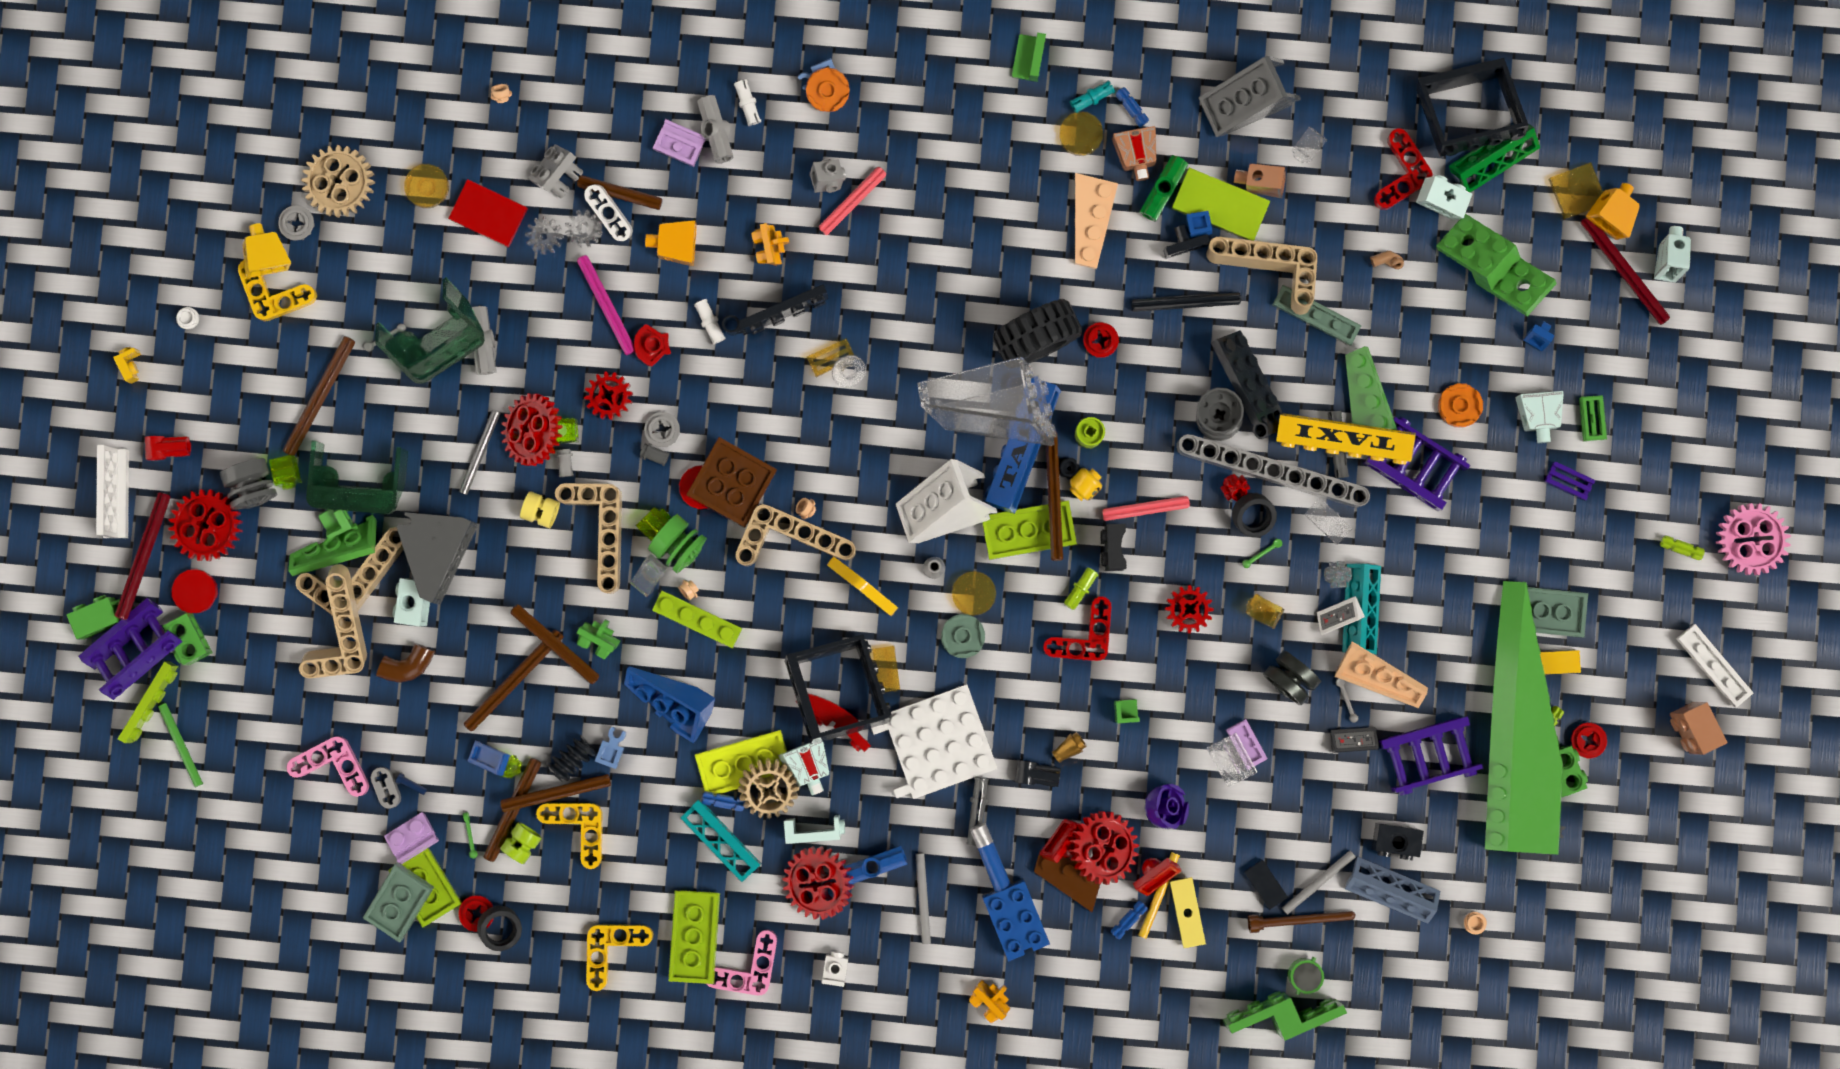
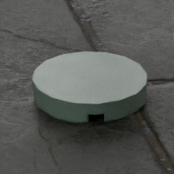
M959 614L951 617L945 623L941 632V641L949 654L957 658H969L976 655L982 649L985 642V631L977 618L969 614Z

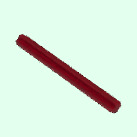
M1584 218L1580 224L1658 324L1666 323L1670 319L1666 310L1604 231L1589 219Z
M160 492L157 494L115 612V617L127 620L171 499L168 494Z

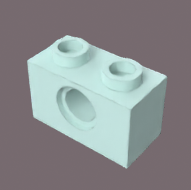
M400 578L395 589L397 602L392 611L394 623L427 626L430 602L419 597L414 579ZM411 596L415 601L412 608L408 605V599Z

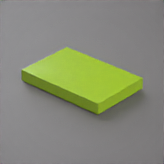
M429 848L401 864L434 886V889L416 917L422 928L462 904Z

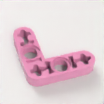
M333 737L292 758L287 764L289 775L298 778L333 761L347 791L352 796H362L369 790V782L349 742L344 737ZM335 741L343 743V746L340 748L341 752L335 750L328 753L324 746H327V749L334 747ZM317 750L321 751L324 755L321 763H315L312 759L313 753ZM346 760H350L354 764V769L350 773L344 772L342 764ZM308 761L312 768L309 765L303 766L301 773L293 770L296 766L295 762L300 764ZM358 772L359 776H356L355 779L358 783H363L361 792L353 789L356 784L353 779L348 781L347 777L353 776Z
M763 930L759 933L756 939L751 972L715 967V971L718 972L720 977H725V972L729 973L727 986L723 985L725 980H717L716 983L707 985L716 989L757 996L765 994L770 986L777 945L776 934L771 930ZM766 934H769L770 939H773V943H769L767 951L772 950V954L758 952V948L761 950L764 948V942L761 941V938H764ZM761 956L769 959V966L765 969L757 966V959ZM755 971L768 973V977L765 975L762 977V983L765 984V987H762L760 991H757L756 986L753 985V982H757L759 974L754 975ZM740 975L743 978V985L741 987H734L731 984L732 976Z

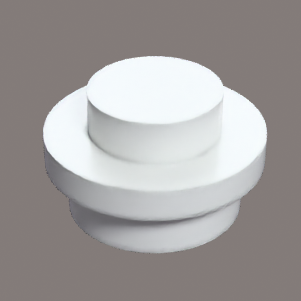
M185 307L179 310L176 320L180 327L193 329L199 323V314L195 309Z

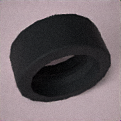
M1248 493L1236 501L1232 509V519L1234 525L1244 535L1251 538L1261 537L1274 527L1277 520V512L1275 506L1264 495ZM1254 504H1262L1266 509L1264 519L1255 526H1246L1242 520L1244 512Z
M498 905L490 907L482 913L478 920L477 931L481 941L487 948L493 951H504L517 944L521 937L522 925L512 909ZM498 916L509 918L513 925L511 934L500 941H494L489 938L486 931L489 921Z

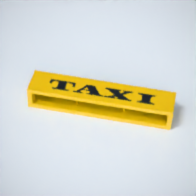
M1282 413L1279 419L1276 441L1282 442L1281 446L1294 448L1295 444L1303 445V449L1317 451V448L1326 449V453L1339 454V451L1348 452L1350 457L1361 458L1363 454L1371 456V460L1384 461V458L1393 459V463L1406 465L1407 461L1411 462L1416 433Z

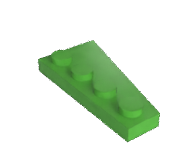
M1364 346L1346 354L1352 423L1396 430L1397 427L1369 348Z
M374 515L366 518V522L360 525L354 523L351 529L331 539H325L320 544L317 542L312 543L290 554L288 571L292 576L375 553L376 518Z

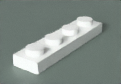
M1696 624L1690 626L1676 638L1733 707H1738L1753 694L1752 690Z

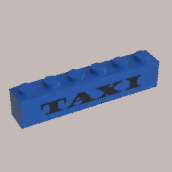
M1032 378L1030 383H1027L1025 386V397L1022 404L1020 403L1017 408L1015 424L1010 426L1007 445H1004L1001 450V461L994 468L993 482L985 492V501L989 505L1015 514L1061 393L1057 385Z

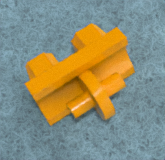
M761 224L760 229L751 233L754 244H764L765 250L756 252L757 262L759 264L780 265L782 264L780 253H785L784 245L790 243L789 238H782L781 231H775L774 225Z
M981 980L969 998V1002L976 1008L983 1002L989 1009L985 1011L984 1016L990 1023L998 1019L1002 1021L1011 1009L1006 1004L1009 999L1003 994L1007 990L1005 985L998 989L994 984L988 986Z

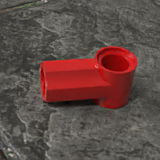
M144 437L145 460H165L166 457L190 456L191 442L189 437Z

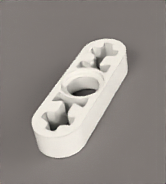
M598 184L589 186L585 190V199L612 237L617 241L629 239L633 232L632 226L604 187ZM591 190H599L600 194L598 197L600 200L604 201L606 199L608 203L602 204L598 209L596 205L600 204L597 198H591L593 194ZM607 206L614 210V217L612 219H607L603 215V209ZM619 217L621 221L617 223L620 227H626V236L623 234L618 235L619 228L616 224L611 227L610 223L616 221Z

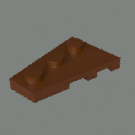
M1038 854L1034 872L1093 912L1100 884H1095L1094 881H1087V876H1080L1082 869H1074L1078 863L1077 861H1071L1069 858L1062 857L1058 863H1054Z

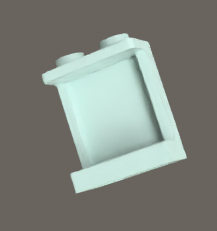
M835 815L834 829L796 831L795 818L786 819L784 821L785 842L789 844L840 840L841 834H845L844 819L840 820V815Z

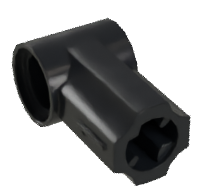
M1018 760L1015 782L1058 787L1061 768Z

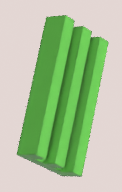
M1603 395L1580 397L1579 405L1583 442L1607 440ZM1586 401H1588L1591 436H1589ZM1594 401H1597L1600 428V435L1598 436L1596 430Z

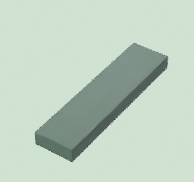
M1282 285L1272 306L1349 346L1352 345L1362 325L1313 301L1310 310L1306 314H1296L1291 309L1292 289ZM1298 299L1301 304H1307L1304 299Z

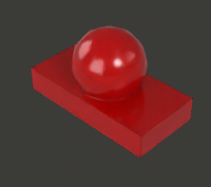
M1064 819L1039 854L1044 859L1054 863H1058L1062 857H1073L1075 852H1069V849L1074 848V844L1070 843L1069 840L1076 838L1072 831L1080 830L1076 825L1077 823Z
M1149 858L1142 866L1144 876L1134 882L1133 885L1137 891L1149 896L1182 870L1179 864L1169 858L1162 862L1157 858Z

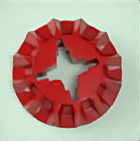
M1099 322L1091 325L1086 330L1083 341L1089 354L1096 358H1106L1117 349L1119 337L1114 327L1110 324ZM1098 331L1102 338H1110L1104 342V349H1102L1099 343H1092L1097 340Z
M1594 723L1580 724L1573 730L1572 738L1570 739L1572 748H1575L1579 756L1584 758L1598 757L1607 746L1605 731ZM1592 734L1591 740L1596 746L1588 744L1584 747L1586 741L1581 736L1589 737Z
M471 896L460 905L458 912L459 920L466 929L478 932L477 925L480 917L472 922L474 914L468 909L476 910L481 905L480 913L482 914L490 907H493V904L486 897ZM493 919L489 921L487 928L491 925Z

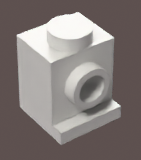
M831 951V955L826 954L822 984L844 987L849 957H844L845 953ZM838 965L840 970L834 973L831 971V967Z

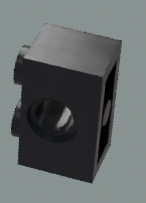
M1375 823L1372 850L1378 851L1377 855L1391 857V853L1400 854V859L1413 861V857H1420L1424 831ZM1396 836H1400L1402 839V845L1399 848H1394L1392 844Z

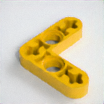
M244 260L238 266V273L253 313L262 321L273 320L307 307L316 301L317 292L306 284L270 296L263 276L254 277L256 279L259 278L258 280L246 279ZM257 284L261 285L262 293L259 296H253L251 293L252 287ZM304 290L311 292V294L308 295V300L304 298H299L295 300V298L292 296V294L294 293L296 297L302 296L304 294ZM283 297H289L291 300L290 306L286 309H282L279 304ZM262 300L263 305L269 308V310L266 311V316L259 313L260 311H262V306L259 302L255 303V301Z
M833 556L828 562V567L857 588L887 614L892 616L898 609L896 605Z
M546 803L539 806L536 815L542 823L581 824V863L588 869H594L600 865L602 861L603 812L599 805L594 803ZM546 807H549V811H558L557 807H560V820H556L558 815L549 816V820H546V817L541 812L545 811ZM567 807H572L576 812L572 820H567L564 817L563 813ZM579 807H583L582 812L590 811V807H593L594 811L598 812V816H594L593 820H590V816H582L583 820H579ZM588 830H595L598 834L597 840L593 843L586 839L585 835ZM585 845H598V849H593V856L597 857L593 865H590V862L585 859L590 855V849L586 850Z
M598 924L591 927L587 934L586 982L588 987L593 991H600L607 985L609 946H646L653 939L652 929L647 925ZM597 929H600V933H604V937H601L599 940V945L604 944V948H591V944L596 945V937H592V933H595ZM617 929H623L627 934L626 939L622 942L617 941L614 937ZM630 929H634L633 934H639L641 929H643L646 934H649V937L644 942L641 941L640 937H633L634 942H630ZM596 951L601 952L604 956L601 964H595L592 961V954ZM591 967H604V971H599V978L603 979L599 986H596L595 982L591 981L596 976V970L591 971Z

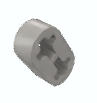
M385 767L375 769L371 774V782L380 804L388 809L398 806L401 802V794L395 783L393 773ZM380 771L382 774H387V778L384 779L386 787H384L382 781H377ZM386 789H388L390 795H395L392 805L390 802L385 801V798L388 797Z

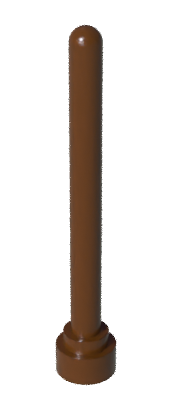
M1353 911L1264 919L1262 916L1248 915L1249 933H1259L1265 927L1346 921L1355 919L1356 914Z

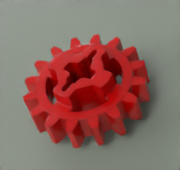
M604 372V377L602 378L597 374V381L589 380L592 387L585 388L589 395L585 396L584 399L590 401L587 408H595L592 414L596 416L600 413V418L603 420L606 415H608L610 420H613L615 414L621 418L622 410L625 412L629 411L625 407L626 404L633 403L628 399V397L633 395V392L627 391L631 385L629 383L623 384L625 378L622 376L617 379V373L615 372L612 374V377L609 376L608 372ZM606 382H615L618 386L611 387ZM599 386V394L594 398L595 391ZM605 389L612 394L613 404L609 400L604 399L606 397ZM621 395H623V400H622L621 404L619 405V404H618L619 397H620ZM607 405L611 410H603L599 406Z
M1188 585L1187 590L1184 591L1181 586L1179 587L1178 594L1174 591L1171 592L1174 597L1173 599L1166 600L1170 604V607L1164 608L1165 611H1170V615L1166 619H1172L1171 626L1178 625L1179 632L1186 628L1187 634L1191 633L1192 628L1199 632V625L1205 628L1207 627L1205 620H1212V617L1208 615V612L1214 611V608L1208 607L1212 599L1206 600L1207 592L1200 594V587H1196L1193 591L1191 585ZM1190 594L1196 597L1193 600H1186L1183 595ZM1196 602L1192 608L1194 613H1188L1182 617L1186 610L1185 604L1189 606ZM1175 603L1179 606V613L1175 615L1174 611ZM1203 604L1204 608L1203 615L1199 613V605ZM1185 619H1192L1196 623L1185 624L1182 622Z

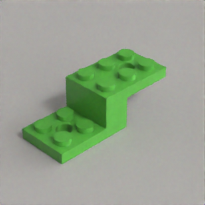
M1467 214L1436 245L1438 251L1470 270L1477 285L1527 317L1557 284L1554 278L1521 259L1517 246ZM1467 239L1474 240L1469 246L1463 245V242ZM1522 284L1530 285L1525 291L1518 290Z
M1277 991L1268 995V1000L1260 1003L1257 1000L1248 1004V1008L1241 1012L1237 1009L1227 1013V1018L1223 1019L1226 1028L1233 1034L1271 1017L1278 1035L1286 1041L1347 1014V1011L1338 1000L1329 998L1320 1002L1319 1007L1313 1010L1311 1007L1303 1009L1299 1012L1300 1015H1298L1292 999L1286 993Z

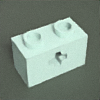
M1441 175L1425 178L1416 203L1452 220L1464 218L1472 193L1466 191V187L1460 184L1447 182L1448 179Z

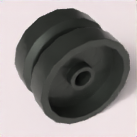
M1283 650L1276 658V661L1284 671L1276 666H1269L1263 675L1281 694L1301 706L1308 698V694L1303 687L1308 690H1315L1321 683V680L1300 660Z

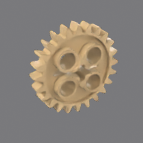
M337 145L336 151L328 146V153L320 149L321 156L318 158L316 155H312L315 160L314 163L307 162L310 170H303L308 177L301 179L303 183L307 184L302 190L310 192L305 196L306 199L313 200L311 206L314 208L319 205L318 211L320 213L326 210V215L331 216L333 211L337 218H340L341 212L346 217H349V210L356 214V206L364 208L362 201H370L366 194L374 193L369 188V185L375 184L372 179H369L374 173L367 171L371 165L368 162L364 163L366 158L363 155L358 157L359 152L357 150L351 153V149L348 146L345 147L344 151H342L339 145ZM339 162V168L331 171L332 163ZM358 173L357 180L349 182L350 175ZM336 179H338V180L341 179V180H342V183H341V184L335 183V180H336ZM322 181H327V187L319 190V184ZM346 192V198L343 201H338L339 193Z

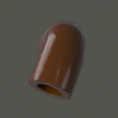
M414 643L410 655L404 660H395L384 656L376 676L398 683L414 680L425 672L432 661L435 651Z

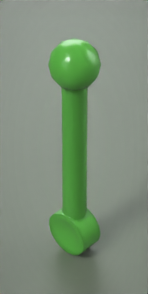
M1280 539L1274 540L1271 546L1251 559L1244 560L1242 562L1243 567L1249 568L1251 563L1269 551L1281 547L1282 541Z
M465 812L463 813L470 846L469 856L475 859L478 853L474 848L469 813Z

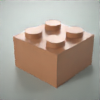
M1692 702L1669 713L1672 718L1670 720L1671 725L1676 732H1679L1682 738L1680 740L1681 745L1689 754L1704 755L1728 743L1708 702Z

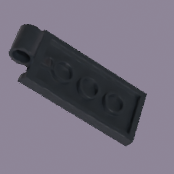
M824 284L742 320H739L734 315H728L723 319L722 327L731 336L741 333L744 336L750 333L756 335L765 330L764 327L773 324V326L785 322L784 318L791 315L798 317L804 314L805 309L813 306L815 309L825 305V301L828 300V294ZM733 320L738 323L734 330L726 329V324L729 321Z
M1239 330L1211 342L1233 388L1242 401L1251 423L1254 424V435L1258 439H1264L1276 434L1279 422L1275 415L1282 413V410L1242 331Z

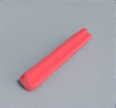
M877 167L819 225L821 232L828 235L886 177V172L881 167Z
M1188 496L1106 508L1102 510V516L1104 521L1173 511L1189 508L1190 502Z

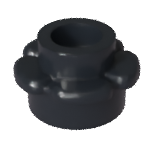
M1074 458L1063 459L1059 463V474L1063 478L1071 479L1080 470V465L1077 464Z

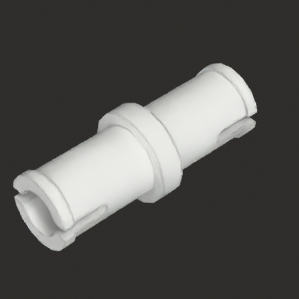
M747 79L734 83L740 99L739 106L743 108L748 126L760 123L761 119L755 106L756 99L752 97Z
M707 299L695 303L694 307H696L702 320L701 325L703 328H706L712 344L715 345L725 340L726 338L717 323L718 318L714 316Z

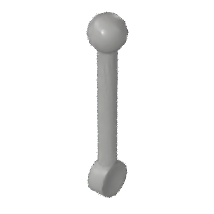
M399 324L396 329L376 341L366 343L364 349L368 352L372 351L374 346L398 332H404L406 329L405 325Z
M1338 678L1335 683L1341 689L1350 713V721L1353 723L1357 722L1358 716L1354 714L1344 688L1345 681Z

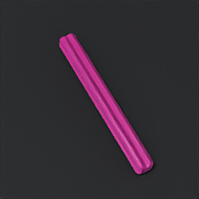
M587 255L579 257L577 262L625 355L634 353V344Z

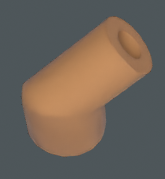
M1390 250L1370 257L1373 267L1386 264L1391 268L1399 270L1404 266L1403 258Z

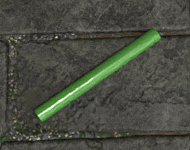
M167 703L158 706L194 787L203 785Z

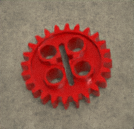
M527 393V396L521 395L520 400H514L515 407H508L511 413L504 415L508 420L502 423L506 430L502 431L501 434L506 435L502 443L508 444L505 451L510 452V458H515L514 462L527 466L543 464V459H550L549 453L555 454L553 446L560 445L556 439L562 437L558 433V430L563 428L562 425H558V421L562 417L556 416L559 408H553L555 402L549 401V397Z
M200 489L199 496L196 492L192 491L191 499L183 496L184 504L176 502L179 510H171L176 516L168 520L174 523V526L169 527L168 530L175 531V534L170 539L178 540L174 545L175 547L183 546L181 554L189 552L188 558L190 559L197 555V561H202L205 556L206 561L210 562L212 561V555L218 560L220 559V552L228 555L227 547L235 549L232 541H240L235 535L243 531L237 528V525L243 523V521L236 519L241 512L233 511L231 505H228L230 499L227 496L222 499L223 493L218 492L215 495L214 490L209 489L206 495L205 490ZM202 505L204 507V513L203 515L198 517L196 514V509L198 508V506ZM214 507L215 510L211 513V508ZM220 514H223L225 519L222 525L216 523V518ZM203 522H206V524L209 525L208 529H205V527L202 526ZM192 525L195 528V533L189 537L187 529ZM213 534L215 537V542L213 545L209 546L207 543V538L209 535Z
M1099 811L1098 814L1090 813V818L1083 817L1084 824H1076L1080 830L1072 831L1076 839L1069 840L1070 843L1074 844V848L1069 849V852H1075V856L1070 860L1078 862L1074 869H1082L1080 876H1087V881H1094L1095 884L1103 883L1104 885H1110V881L1111 883H1118V878L1125 879L1124 872H1132L1129 864L1136 865L1132 857L1139 855L1134 852V848L1139 847V844L1133 843L1137 835L1130 834L1134 827H1126L1128 820H1121V815L1114 816V812L1105 813V811ZM1099 828L1102 832L1100 838L1097 835V831ZM1117 838L1120 841L1118 848L1115 843ZM1090 848H1091L1092 851H1093V854H1092V857H1091V858H1089V856H1088V852H1089V849H1090ZM1108 858L1111 860L1109 868L1107 867Z
M812 846L808 850L806 848L801 850L800 854H795L793 856L794 860L788 861L790 867L784 869V872L789 876L782 878L783 881L788 882V885L783 887V890H789L790 893L786 898H793L791 906L797 904L799 906L797 912L805 910V917L812 914L813 920H816L819 916H821L822 920L826 919L828 915L830 917L835 916L836 912L840 913L843 911V907L849 904L846 899L853 896L848 891L854 888V885L848 883V881L854 878L847 875L851 868L843 867L846 860L839 861V853L832 856V849L829 848L824 852L823 846L818 847L817 850ZM823 866L829 869V875L824 872ZM803 869L808 871L809 878L804 876ZM829 879H835V880H836V882H826V883H824L823 885H820L819 883H817V884H812V885H809V886H806V887H801V885H800V884H810V883H812V882L815 881V880H816V882L827 881V880H829ZM828 888H830L833 891L834 897H831L828 894ZM807 891L812 893L813 900L807 896Z

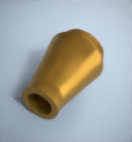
M1077 732L1073 735L1070 733L1052 753L1060 763L1065 759L1082 753L1083 749L1087 746Z

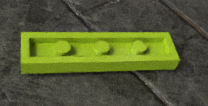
M661 591L652 610L730 648H734L743 629L664 591Z
M164 661L119 735L118 740L126 744L139 739L142 734L141 728L143 724L148 722L153 716L154 711L152 709L156 703L161 702L166 693L164 690L168 683L171 684L176 678V670L179 666L172 662Z

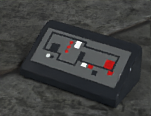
M1375 727L1330 730L1333 753L1379 750Z

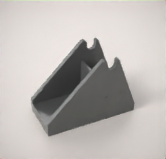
M1271 56L1263 57L1198 97L1216 137L1236 131L1292 106L1291 103L1301 100L1299 95L1286 93L1275 67L1285 64L1282 59Z
M406 512L404 515L411 519V523L407 526L398 524L397 530L419 597L431 603L441 605L479 524L462 517Z

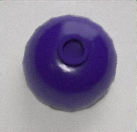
M1174 784L1155 787L1145 800L1144 808L1148 820L1154 826L1167 830L1176 829L1178 826L1183 825L1189 814V804L1185 802L1183 795H1186L1184 791Z

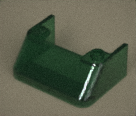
M447 277L443 279V299L448 303L447 309L452 318L422 338L418 339L409 331L400 332L393 337L380 322L376 324L375 344L413 382L418 384L428 382L481 347L485 341L484 331L469 301Z
M312 440L306 500L311 507L376 514H390L396 510L406 482L407 450L400 447L396 448L394 472H389L384 476L382 489L339 485L337 470L329 466H323L325 444Z

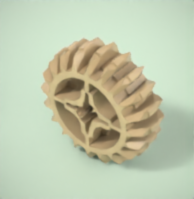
M769 758L766 759V764H762V761L758 760V767L750 764V771L744 770V777L739 779L741 786L738 787V792L742 793L740 800L745 801L744 807H751V814L758 811V817L760 818L763 816V813H767L768 819L771 818V813H775V816L779 817L780 810L787 813V806H794L793 800L798 798L796 791L799 790V786L795 784L797 782L795 777H791L793 775L792 772L786 770L787 765L784 763L779 766L778 759L774 761V764H771ZM763 774H772L768 778L761 777ZM780 778H782L787 785V790L785 794H783L781 792V789L777 787ZM752 783L760 790L757 799L750 791ZM770 786H772L773 790L768 789L767 791H765V787L769 788ZM770 799L776 800V802L773 803H765L767 800Z

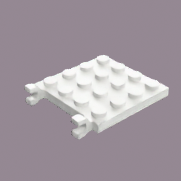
M968 685L892 711L887 724L871 728L874 735L889 730L908 783L893 789L896 798L911 793L913 799L997 769Z

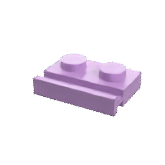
M665 119L653 150L694 167L706 139L697 132Z
M423 812L384 836L399 864L405 863L439 841Z

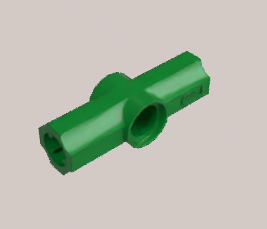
M1171 155L1139 212L1143 217L1154 222L1157 221L1188 166L1184 159ZM1166 184L1170 191L1162 193L1158 186Z

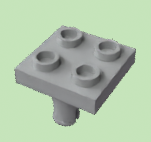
M555 144L545 152V158L541 163L533 167L528 179L548 192L551 190L559 198H563L566 194L561 190L568 193L569 187L559 180L561 176L565 173L573 181H577L579 177L576 174L581 176L583 170L573 163L576 156Z

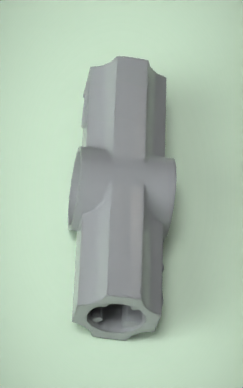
M715 95L701 97L697 101L703 119L701 134L705 139H709L717 164L731 161L734 157L728 140L730 125L726 120H722Z
M486 306L467 309L471 332L469 333V343L471 351L474 352L477 375L496 373L493 351L495 349L493 331L490 329L488 309Z

